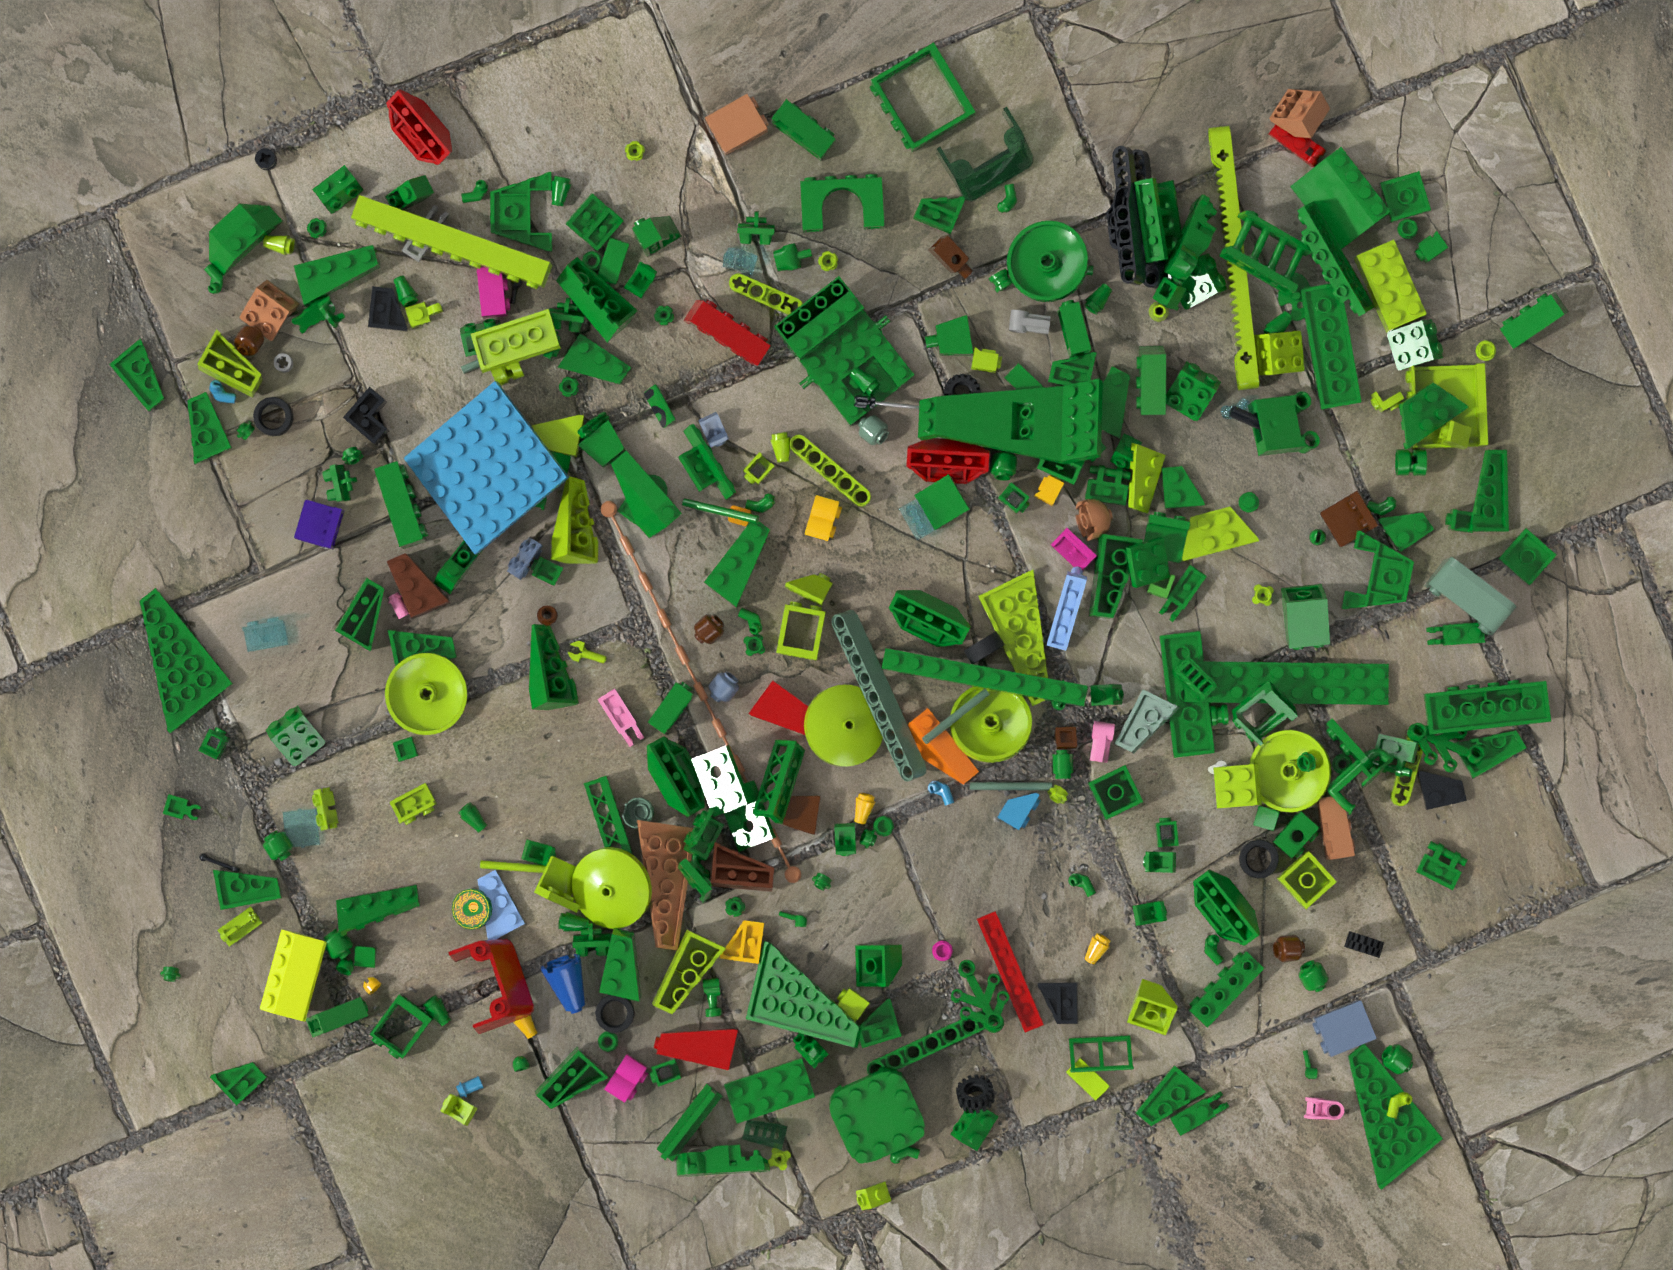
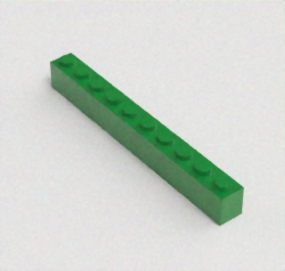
M885 648L882 669L886 671L1085 707L1088 686L887 648Z

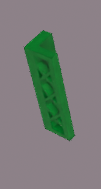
M775 740L752 812L754 816L769 817L775 823L783 824L805 753V749L797 741ZM780 746L787 747L786 752L779 756ZM780 764V771L773 775L774 767ZM774 782V789L767 793L768 786ZM769 801L768 810H761L762 804Z
M608 776L584 783L604 847H610L614 840L620 843L623 850L633 854ZM600 783L603 791L600 798L592 795L589 786ZM593 798L598 800L596 805ZM600 801L608 806L609 812L606 817L597 812ZM600 818L604 819L603 824H601ZM606 821L614 824L615 832L612 837L604 833L603 827ZM606 837L611 839L609 844L607 842Z

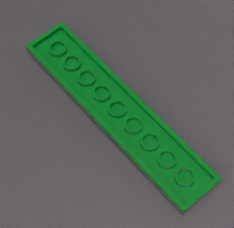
M1194 661L1218 686L1204 700H1200L1184 682V702L1241 703L1266 682L1270 681L1292 704L1389 705V664ZM1190 664L1184 668V674L1192 667ZM1196 670L1187 677L1189 680L1197 674ZM1200 676L1193 684L1195 686L1198 685L1203 678ZM1206 682L1199 690L1202 692L1209 684ZM1260 699L1256 702L1268 704L1264 699Z

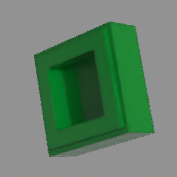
M413 736L393 742L398 762L419 756Z

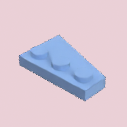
M497 870L477 879L479 890L489 897L492 904L491 918L485 924L488 940L498 939L525 924Z

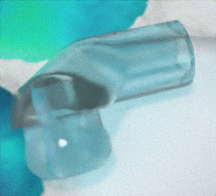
M1242 397L1236 407L1246 410L1250 402ZM1225 405L1221 408L1220 412L1223 418L1233 419L1229 416L1233 406Z

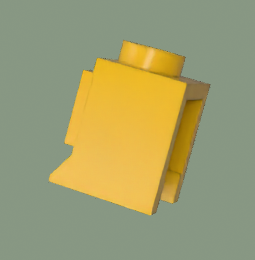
M1051 474L1048 477L1044 476L1038 488L1040 492L1036 493L1034 497L1052 506L1064 482Z

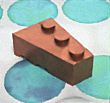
M404 553L387 561L411 618L414 619L450 603L447 597L408 554Z
M716 842L714 843L711 875L713 887L772 892L773 867L723 847Z

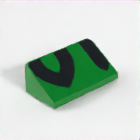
M655 384L645 391L644 396L661 427L665 428L675 423L676 419L658 386Z

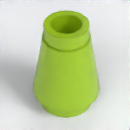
M266 235L263 240V247L285 256L287 254L291 255L295 248V239L289 235Z
M1154 302L1149 308V316L1156 322L1164 321L1169 315V308H1166L1159 302ZM1161 307L1163 314L1157 315L1155 310Z
M788 433L771 434L772 439L770 441L777 463L789 461L790 437H788Z

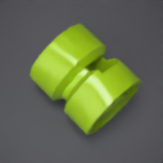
M519 362L491 370L494 380L498 381L501 386L509 383V379L516 380L524 376Z

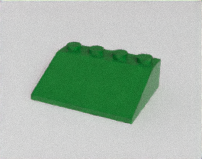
M1342 147L1290 186L1304 206L1313 201L1315 202L1341 249L1391 212Z

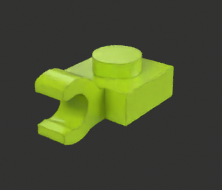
M422 302L405 308L411 328L430 323V316L443 312L442 306L439 303L427 307L426 303Z

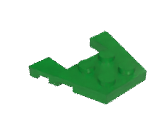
M546 172L543 175L490 192V231L492 234L552 252V233H531V191H552V172Z
M1357 530L1353 548L1374 552L1366 594L1344 591L1341 609L1406 602L1414 561L1362 531Z

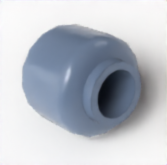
M727 671L725 673H718L709 684L710 696L717 702H729L739 690L738 679Z

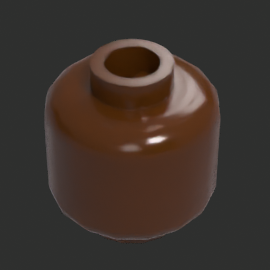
M244 326L234 339L237 351L246 356H254L264 343L262 331L256 326Z
M706 614L694 625L696 633L694 636L701 644L704 642L713 644L723 635L724 623L717 615Z
M1294 934L1280 936L1273 944L1274 956L1281 962L1298 961L1301 959L1302 953L1305 952L1304 942Z

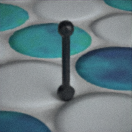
M205 853L199 856L201 861H209L238 873L240 871V868L207 857Z

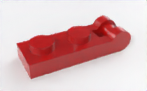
M1276 124L1268 134L1313 168L1317 165L1319 157L1324 156L1326 153L1322 146L1316 144L1310 138L1295 137ZM1308 148L1314 151L1311 156L1305 153Z

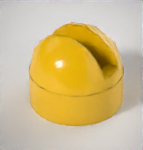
M368 977L369 982L364 981L363 987L369 995L376 992L381 986V983L375 977Z

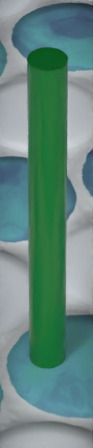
M686 498L682 501V506L756 524L759 522L758 515Z

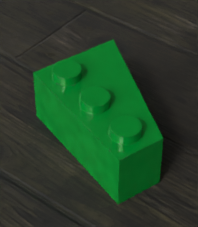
M670 216L641 218L634 223L635 226L632 228L635 238L647 257L682 237Z
M366 577L336 626L335 631L371 652L385 588Z

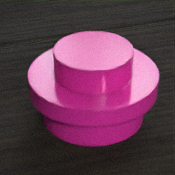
M938 941L932 948L934 958L939 961L948 960L953 953L952 946L947 941Z

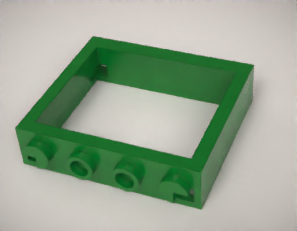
M934 42L871 79L872 86L869 88L874 97L879 96L882 101L880 107L885 115L889 113L892 121H890L892 127L896 132L900 131L903 136L901 141L906 149L910 148L912 152L975 116L974 108ZM930 55L964 114L914 143L880 84Z

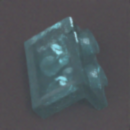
M279 617L266 619L267 623L259 624V621L247 622V626L242 627L247 652L289 645L285 621L279 620Z

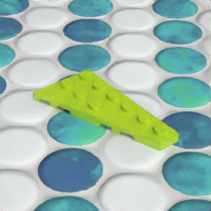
M1030 570L979 595L978 598L994 630L997 631L1004 643L1003 648L1016 673L1048 678L1034 570ZM1028 697L1032 706L1045 701Z

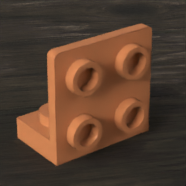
M266 280L255 289L239 318L249 326L258 327L262 331L263 336L272 341L287 316L293 313L300 303Z

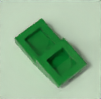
M610 237L598 276L604 281L615 285L618 283L630 243Z

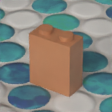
M748 94L705 117L707 125L725 156L768 132L766 126L769 123L764 114L759 115L757 111L759 106L755 98H750Z

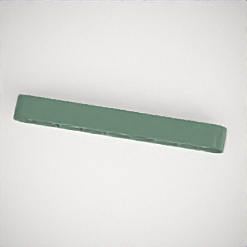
M850 609L832 617L833 629L901 778L908 782L926 774L925 762L857 613Z

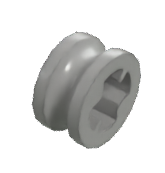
M278 354L274 359V367L280 372H289L293 367V359L287 354ZM286 358L288 366L284 365V368H281L278 362L280 359Z

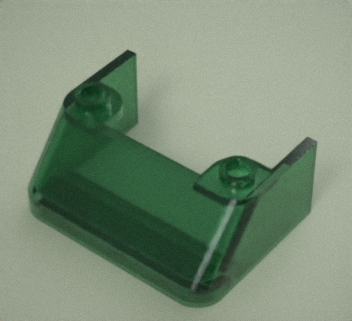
M1007 107L1003 108L1002 115L1010 126V129L1005 132L1003 138L1008 149L975 169L964 159L950 163L941 147L936 149L938 158L966 201L972 202L1026 171L1033 164L1034 157L1024 134Z

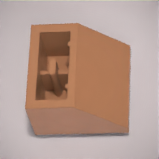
M1288 89L1269 119L1295 137L1312 138L1329 112L1330 107L1321 91Z

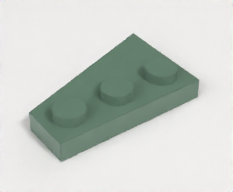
M1143 689L1114 744L1134 754L1179 707Z

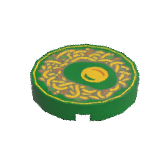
M474 888L463 890L453 900V918L458 925L465 929L481 928L491 918V900L481 890Z

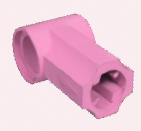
M1094 721L1091 761L1108 762L1115 724Z

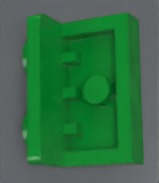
M344 165L312 190L327 210L333 214L363 191V188Z
M968 1109L967 1112L964 1111L959 1121L954 1125L951 1135L963 1144L978 1151L999 1116L988 1109L984 1112L981 1109L980 1113L977 1114L976 1110L972 1114L969 1113Z

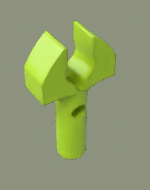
M576 641L570 644L571 646L579 647L580 651H582L579 654L568 652L573 661L579 662L580 659L587 658L603 664L606 662V656L586 650L584 642Z

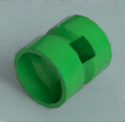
M1396 449V476H1408L1409 473H1412L1414 476L1426 475V449H1414L1412 452L1408 449Z

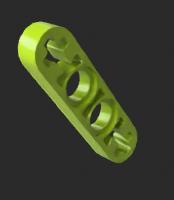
M738 273L732 275L729 279V286L735 293L786 315L792 312L791 308L786 305L785 309H781L785 297L789 299L787 303L791 305L794 302L798 303V307L803 304L798 298ZM741 278V282L747 285L748 281L751 282L747 293L743 292L745 288L739 286L738 289L735 288L733 280ZM760 286L763 289L762 295L754 297L751 294L752 287ZM771 295H780V304H771L769 300Z
M1421 747L1419 751L1417 750L1416 761L1412 764L1406 762L1405 765L1406 768L1412 769L1411 780L1408 783H1403L1399 776H1395L1390 799L1396 806H1404L1410 800L1423 752ZM1397 784L1409 786L1408 791L1406 789L1403 790L1405 800H1401L1400 803L1395 798V794H1399L1401 788H1397Z

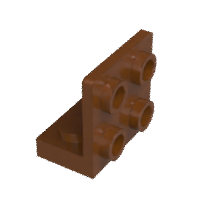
M1358 491L1320 512L1322 519L1339 547H1343L1355 540L1357 530L1367 533L1378 526Z

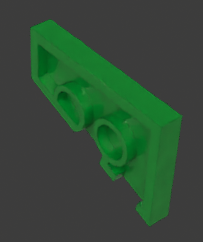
M581 333L558 366L560 369L618 385L622 383L631 370L630 366Z
M141 338L109 364L147 411L150 412L165 399Z
M1112 366L1103 382L1102 431L1120 440L1130 375Z
M204 392L187 400L194 465L231 449L232 446L208 393Z
M388 630L395 666L403 659L418 653H435L448 659L457 658L452 637Z
M1516 730L1463 742H1455L1469 749L1473 745H1479L1485 751L1482 761L1476 764L1471 763L1466 756L1458 754L1472 779L1527 749Z
M213 870L220 910L282 898L278 878Z
M1174 1065L1135 1113L1150 1126H1153L1206 1091Z

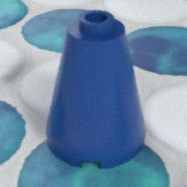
M574 954L575 958L569 959V956L566 955L547 962L548 967L546 968L541 966L543 975L565 1011H570L571 1014L582 1011V1007L585 1005L582 964L579 954Z

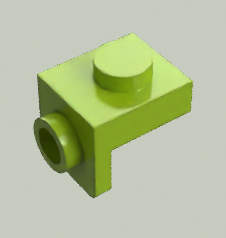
M1374 392L1371 394L1372 399L1370 402L1374 409H1379L1380 412L1388 408L1393 411L1399 407L1400 401L1404 397L1399 392L1382 401L1378 393Z
M449 1094L444 1100L440 1111L468 1126L478 1108L459 1096Z
M880 1182L870 1187L856 1190V1199L861 1210L872 1209L892 1201L886 1182Z

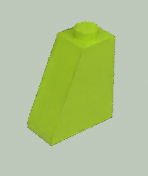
M585 416L567 417L532 425L531 427L550 451L577 457L578 444L581 439L577 431L584 425Z

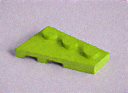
M1131 443V450L1134 451L1133 461H1130V469H1133L1132 481L1129 483L1128 507L1148 514L1166 455Z

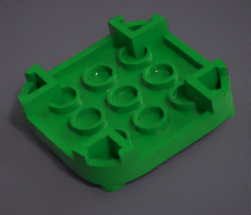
M886 1066L881 1067L879 1071L843 1087L839 1085L834 1089L835 1091L830 1097L829 1109L831 1117L848 1153L860 1164L873 1162L913 1145L924 1136L925 1124L923 1115L910 1090L906 1077L902 1072L895 1069L887 1068Z

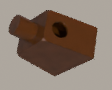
M948 235L941 236L928 249L950 273L958 272L966 279L973 272L966 263L969 257ZM953 255L957 258L955 264L951 260Z
M791 796L783 825L815 835L821 796Z

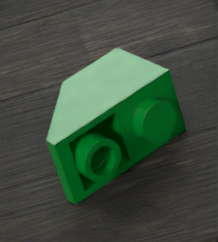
M426 175L407 180L385 197L389 206L405 210L424 201L434 194V191Z

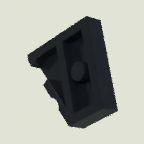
M372 286L368 328L408 332L394 290L392 288Z
M1417 771L1426 810L1467 801L1461 780Z
M1078 982L1038 983V988L1041 990L1056 1023L1078 1024Z

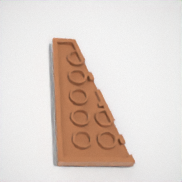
M637 820L643 864L648 872L652 886L649 905L655 946L657 948L678 950L688 885L687 879L678 869V866L685 858L689 862L691 861L692 854L683 849L686 845L684 843L686 835L689 831L692 832L694 828Z

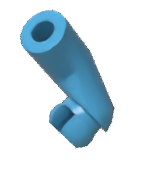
M940 781L929 783L928 791L942 796L945 806L954 803L947 784Z

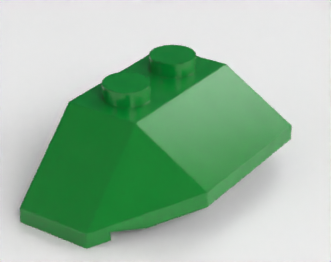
M239 203L209 231V261L224 276L253 250L266 235H269L277 228L283 220L270 206Z
M897 590L889 606V610L893 613L896 622L902 630L936 647L962 644L971 627L956 607L921 590Z
M663 736L647 745L648 771L667 804L689 817L705 808V794L691 760L692 758L686 748Z
M1209 869L1193 881L1195 906L1221 938L1245 946L1260 935L1255 910L1230 878Z

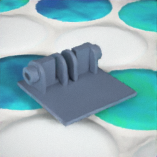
M528 537L527 540L521 543L517 556L510 560L507 572L520 580L523 577L525 578L530 570L527 566H532L529 564L530 561L534 562L532 558L537 559L543 551L541 550L543 546Z

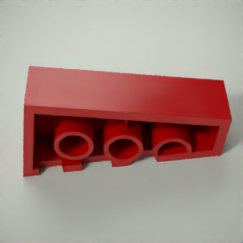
M708 299L706 302L696 300L683 321L688 324L693 323L703 334L714 337V340L726 348L729 347L736 355L750 364L758 366L771 346L766 343L768 339L759 333L757 335L751 333V328L743 322L738 324L733 321L734 316L730 313L718 311L716 309L717 305Z

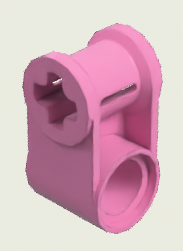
M1305 1097L1307 1110L1304 1118L1338 1120L1344 1115L1343 1105L1336 1100ZM1334 1104L1340 1107L1339 1114L1335 1116L1329 1113L1330 1106Z

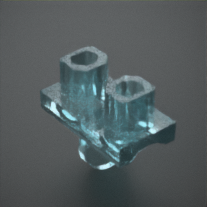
M917 499L899 508L916 541L935 531Z

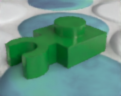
M168 794L163 814L179 819H184L186 814L190 819L198 820L199 817L193 816L192 811L195 808L201 810L202 807L200 805L188 806V799Z

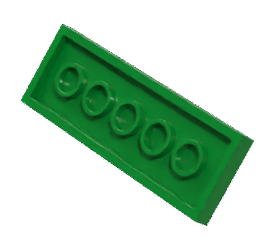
M1331 284L1300 289L1320 410L1362 403L1345 303H1341L1340 300L1335 298Z
M1196 631L1161 635L1159 640L1166 699L1168 702L1179 707L1169 718L1173 758L1215 753L1209 703L1184 702V681L1173 671L1188 656L1193 661H1204L1201 633Z

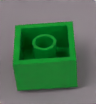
M1126 765L1087 783L1105 820L1143 802Z

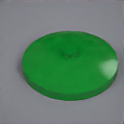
M1040 221L1029 225L1014 238L1007 255V269L1015 287L1026 297L1040 302H1054L1071 295L1084 281L1089 266L1088 250L1083 239L1073 228L1058 221Z

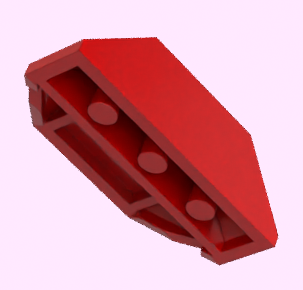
M399 89L386 102L387 108H389L391 129L417 160L440 165L452 153L450 131L424 100Z
M933 438L908 446L906 467L912 469L926 482H937L950 474L955 483L967 484L988 472L990 451L974 444L951 439Z

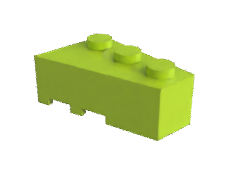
M216 329L197 363L199 371L253 398L263 381L262 374Z

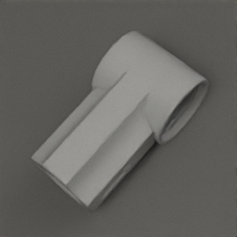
M1011 310L1009 331L1048 334L1051 316L1029 314V312L1022 310Z

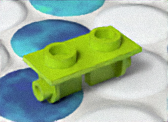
M330 787L323 788L322 791L321 789L314 790L312 802L317 808L316 822L318 827H320L321 831L338 828L337 823L339 822L336 809H328V806L335 805L333 791L330 790Z
M250 906L217 931L220 933V938L230 947L263 922Z

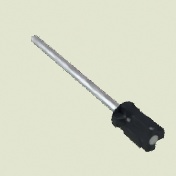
M857 395L854 398V406L866 408L869 405L870 409H874L875 405L919 410V405L876 401L875 397H871L868 400L867 396Z

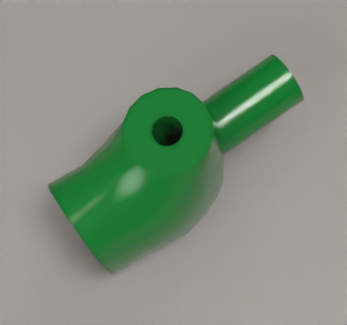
M793 243L773 251L777 271L801 269L800 259L812 257L811 249L798 251L796 244Z

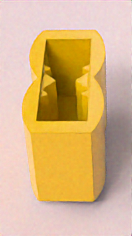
M816 495L805 535L824 541H829V537L834 538L836 526H833L835 518L839 519L842 510V507L839 506L840 502Z

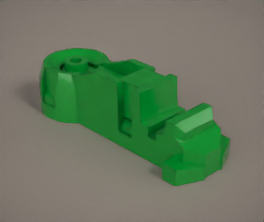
M1203 194L1192 203L1189 209L1190 213L1176 245L1164 266V272L1175 279L1186 280L1191 275L1197 265L1199 256L1208 249L1213 233L1216 231V228L1207 221L1217 214V210L1213 207L1210 198Z
M740 1145L715 1146L704 1152L680 1153L676 1160L678 1177L761 1173L770 1171L768 1160L763 1158L758 1150H754L753 1156H749L750 1160L746 1161L745 1157H741Z

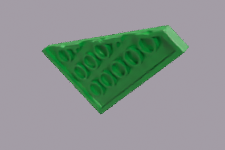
M154 588L139 602L147 631L167 731L171 734L233 683L158 589Z
M764 941L746 1019L858 1048L862 1027L771 942Z
M1362 1044L1348 1055V1060L1377 1186L1382 1190L1443 1138L1413 1102L1400 1107L1397 1118L1387 1116L1390 1099L1404 1091L1365 1044Z

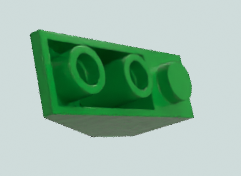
M463 540L438 572L434 584L448 594H451L481 552L474 554Z

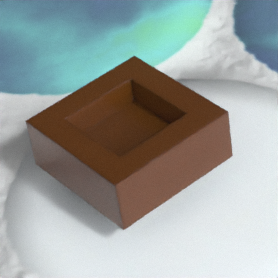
M1055 727L1056 749H1076V727Z

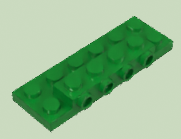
M1313 201L1298 209L1300 222L1307 226L1305 230L1301 231L1303 235L1301 239L1305 246L1310 247L1314 262L1321 266L1324 279L1332 285V292L1335 298L1340 300L1341 303L1349 299L1351 310L1355 314L1357 313L1358 316L1375 307L1315 202Z
M1520 680L1507 681L1508 685L1500 686V682L1487 683V687L1480 688L1479 684L1468 685L1467 689L1459 690V686L1448 687L1446 692L1424 694L1428 735L1551 722L1547 682L1540 681L1520 684Z

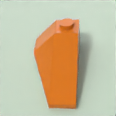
M927 708L908 724L921 756L925 761L964 785L979 771L966 754L958 748L946 730L928 744L924 743L922 737L940 724Z

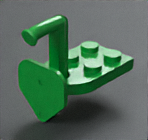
M1332 718L1326 723V734L1332 741L1337 740L1341 744L1340 749L1347 757L1351 755L1356 761L1329 784L1328 793L1348 812V815H1351L1356 804H1351L1340 791L1361 772L1367 777L1361 784V787L1365 788L1394 759L1388 752L1380 748L1364 753ZM1379 756L1384 764L1376 769L1372 762Z

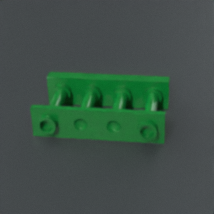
M1156 178L1136 181L1134 184L1146 263L1167 261L1182 231L1174 180L1157 183Z
M1246 210L1239 213L1237 217L1245 221L1234 245L1222 249L1219 256L1286 295L1295 293L1299 285L1294 283L1292 278L1302 256L1312 254L1310 247L1305 246L1302 240L1292 237L1259 218V215L1254 211ZM1251 226H1254L1262 232L1251 256H1247L1242 253L1241 248ZM1268 236H1271L1279 242L1268 265H1263L1259 263L1258 258ZM1287 245L1295 250V254L1285 275H1280L1276 272L1275 268Z

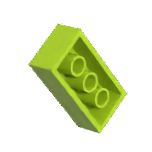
M1394 240L1363 252L1354 258L1386 333L1427 315Z

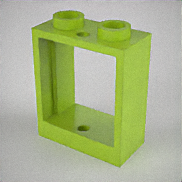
M791 601L790 605L785 604L777 654L817 661L826 613L822 611V607L810 605V609L803 608L802 603ZM789 611L819 616L813 651L783 646Z

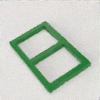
M1130 1036L1069 1039L1071 1073L1134 1070ZM1126 1041L1128 1065L1104 1066L1102 1043ZM1098 1043L1100 1066L1075 1068L1073 1044Z

